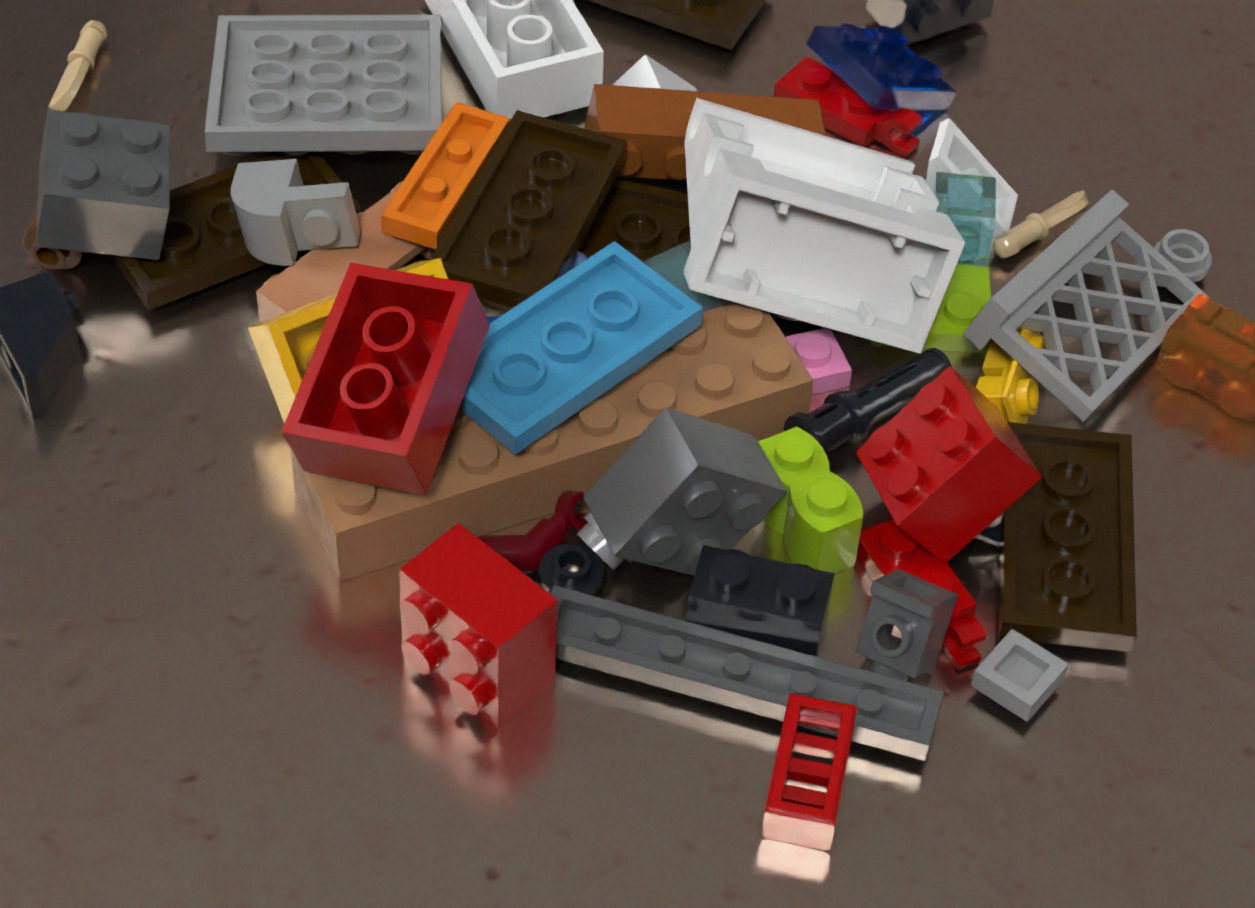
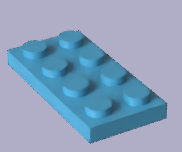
M614 241L490 323L488 333L459 409L516 455L702 325L703 307Z

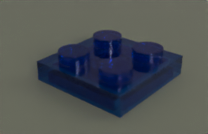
M846 23L840 27L815 26L806 43L818 57L874 109L947 110L957 93L940 77L942 71L938 66L927 59L918 57L906 46L907 39L905 36L887 26H878L877 29L858 28Z

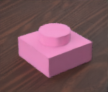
M822 328L785 337L813 378L811 395L850 386L852 369L831 329Z

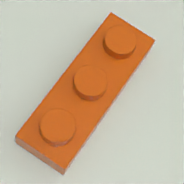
M456 102L381 214L382 233L436 250L507 128L510 118Z

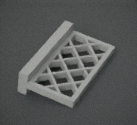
M1113 189L992 296L963 333L980 350L985 348L992 340L995 341L1083 422L1208 297L1207 294L1120 218L1130 204ZM1111 243H1117L1133 258L1134 265L1115 262ZM1083 273L1102 276L1106 292L1086 289ZM1120 279L1138 282L1142 298L1123 295ZM1157 286L1166 287L1184 304L1160 302ZM1053 301L1073 304L1076 320L1056 317ZM1090 307L1110 310L1114 327L1095 324ZM1128 313L1147 316L1151 333L1132 330ZM1019 329H1028L1043 332L1046 349L1033 347L1017 331ZM1060 335L1081 338L1085 356L1065 353ZM1098 341L1118 344L1122 362L1102 359ZM1068 370L1089 373L1093 391L1090 397L1070 380Z

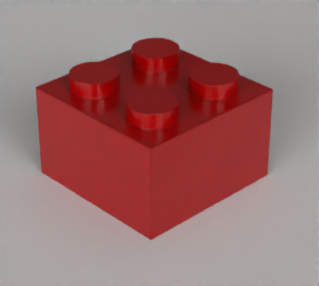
M951 366L944 370L934 381L926 384L911 402L887 424L878 428L870 436L869 440L856 451L896 525L945 564L1043 477L997 406Z
M460 523L456 524L399 569L402 652L406 660L417 672L423 675L431 674L451 691L455 701L466 712L473 715L479 713L499 729L555 682L558 600Z

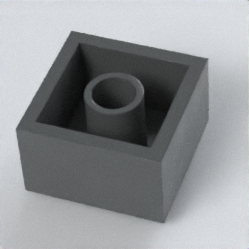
M47 109L39 162L36 247L159 260L169 213V124Z
M665 407L583 498L614 556L694 576L703 545L725 550L732 549L753 527L760 524L766 518L768 511L787 490L753 434Z

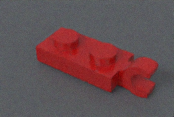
M808 56L774 84V97L818 100L824 128L862 147H866L875 139L887 146L895 154L907 157L919 146L920 140L910 134L922 123L923 117L909 108L897 110V101Z
M894 519L862 530L856 557L873 581L900 569L958 594L942 648L950 663L957 670L980 662L982 656L973 644L984 641L986 633L975 618L977 603L949 565L943 563L899 528Z

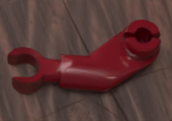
M573 490L562 492L556 502L555 513L549 519L542 518L525 535H485L478 538L521 572L531 574L539 568L540 560L547 551L565 542V534L570 529L581 530L588 523L583 518L587 513H578L574 516L575 505L580 499H583L586 492Z

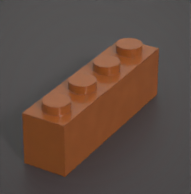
M594 84L584 126L585 129L627 140V158L617 176L686 181L685 135L697 98L826 136L818 100Z

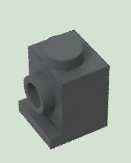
M900 569L874 580L869 592L873 595L855 652L872 659L869 666L871 672L907 681L909 676L915 679L935 668L958 594ZM894 626L900 630L902 639L891 635Z

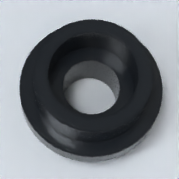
M567 543L555 546L543 555L539 563L538 576L542 588L550 594L555 585L594 596L603 584L605 568L602 559L591 548L581 544Z

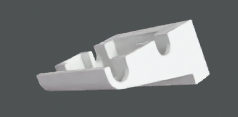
M697 98L685 135L691 251L683 273L689 290L921 354L966 242L949 216L936 212L939 201L925 179L912 174L915 164L909 160Z

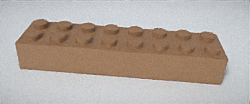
M733 302L704 311L700 327L516 455L459 409L427 495L305 472L291 450L294 489L340 583L413 559L458 523L476 537H480L555 512L556 502L562 492L573 490L586 492L587 494L665 407L753 434L757 441L784 432L785 420L789 416L797 412L809 413L813 378L768 311ZM584 498L580 499L576 505L584 503Z

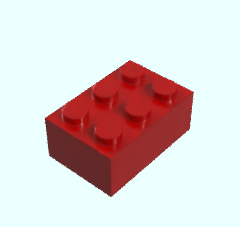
M356 263L349 264L281 431L303 471L427 495L490 327L472 283Z

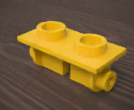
M1019 329L1017 331L1033 347L1046 349L1044 336L1039 331ZM992 340L982 366L985 376L979 377L976 388L997 406L1007 422L1027 424L1029 416L1035 415L1038 410L1039 381Z

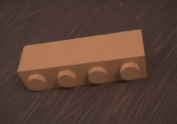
M402 182L398 183L388 195L369 209L356 214L361 230L358 246L309 250L293 266H289L280 274L271 276L256 291L259 323L338 293L350 263L398 270L416 262L430 260L435 249L400 239L381 231V214Z

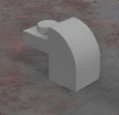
M297 159L238 163L231 184V197L246 248L255 258L269 264L293 266L297 253L301 250L358 246L361 230L348 182L304 186Z

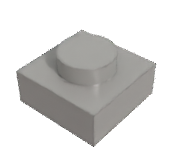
M1011 629L975 669L971 686L1028 722L1063 682L1068 663L1014 629Z

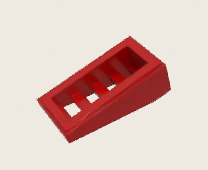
M789 693L764 811L762 836L764 838L823 851L831 849L858 706ZM798 724L838 732L837 740L797 732ZM798 752L833 759L831 765L792 757V753ZM787 779L828 787L827 792L786 785Z

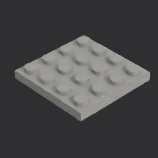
M218 15L204 131L206 152H224L234 156L245 155L250 152H283L289 155H303L310 151H341L350 155H359L368 151H400L406 154H420L442 124L440 15Z

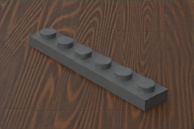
M554 585L551 591V595L558 600L556 659L782 722L784 721L789 693L855 705L858 708L852 741L926 761L944 691ZM798 724L800 727L838 737V732Z

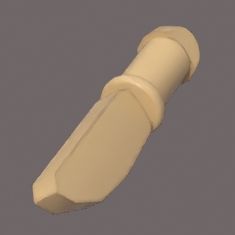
M91 20L80 31V37L74 50L68 54L67 61L69 65L66 67L48 106L51 110L66 111L80 88L86 73L94 68L95 57L103 40L107 38L106 28L101 22Z
M1083 190L1076 192L1040 214L1031 213L1026 217L1025 221L1003 234L997 235L993 240L992 248L994 253L1000 258H1007L1019 253L1021 249L1036 240L1045 239L1049 234V228L1067 219L1089 204L1086 192Z

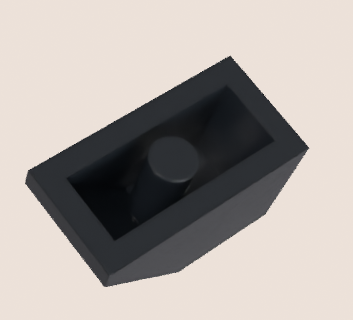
M50 270L0 287V360L33 419L46 414L78 358L80 348L76 327L84 325L83 314L76 296L71 290L62 292Z

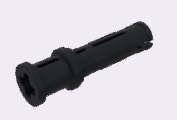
M929 348L914 357V359L881 375L858 390L852 392L848 390L835 391L825 398L824 405L808 414L797 412L789 416L785 420L784 431L795 427L803 429L819 442L828 457V452L844 443L855 445L861 442L867 436L870 426L904 408L926 384L934 381L944 370L951 366V363L940 349Z

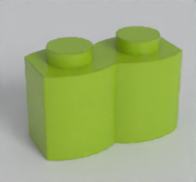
M799 427L758 441L787 490L768 511L763 521L771 529L783 535L784 547L793 564L808 565L813 569L831 573H838L855 566L863 521L862 504L853 488L844 479L830 472L828 457L819 442Z

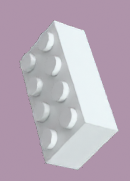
M425 0L433 15H440V29L486 111L508 117L510 121L516 110L540 117H548L589 106L594 84L603 83L604 51L573 0Z

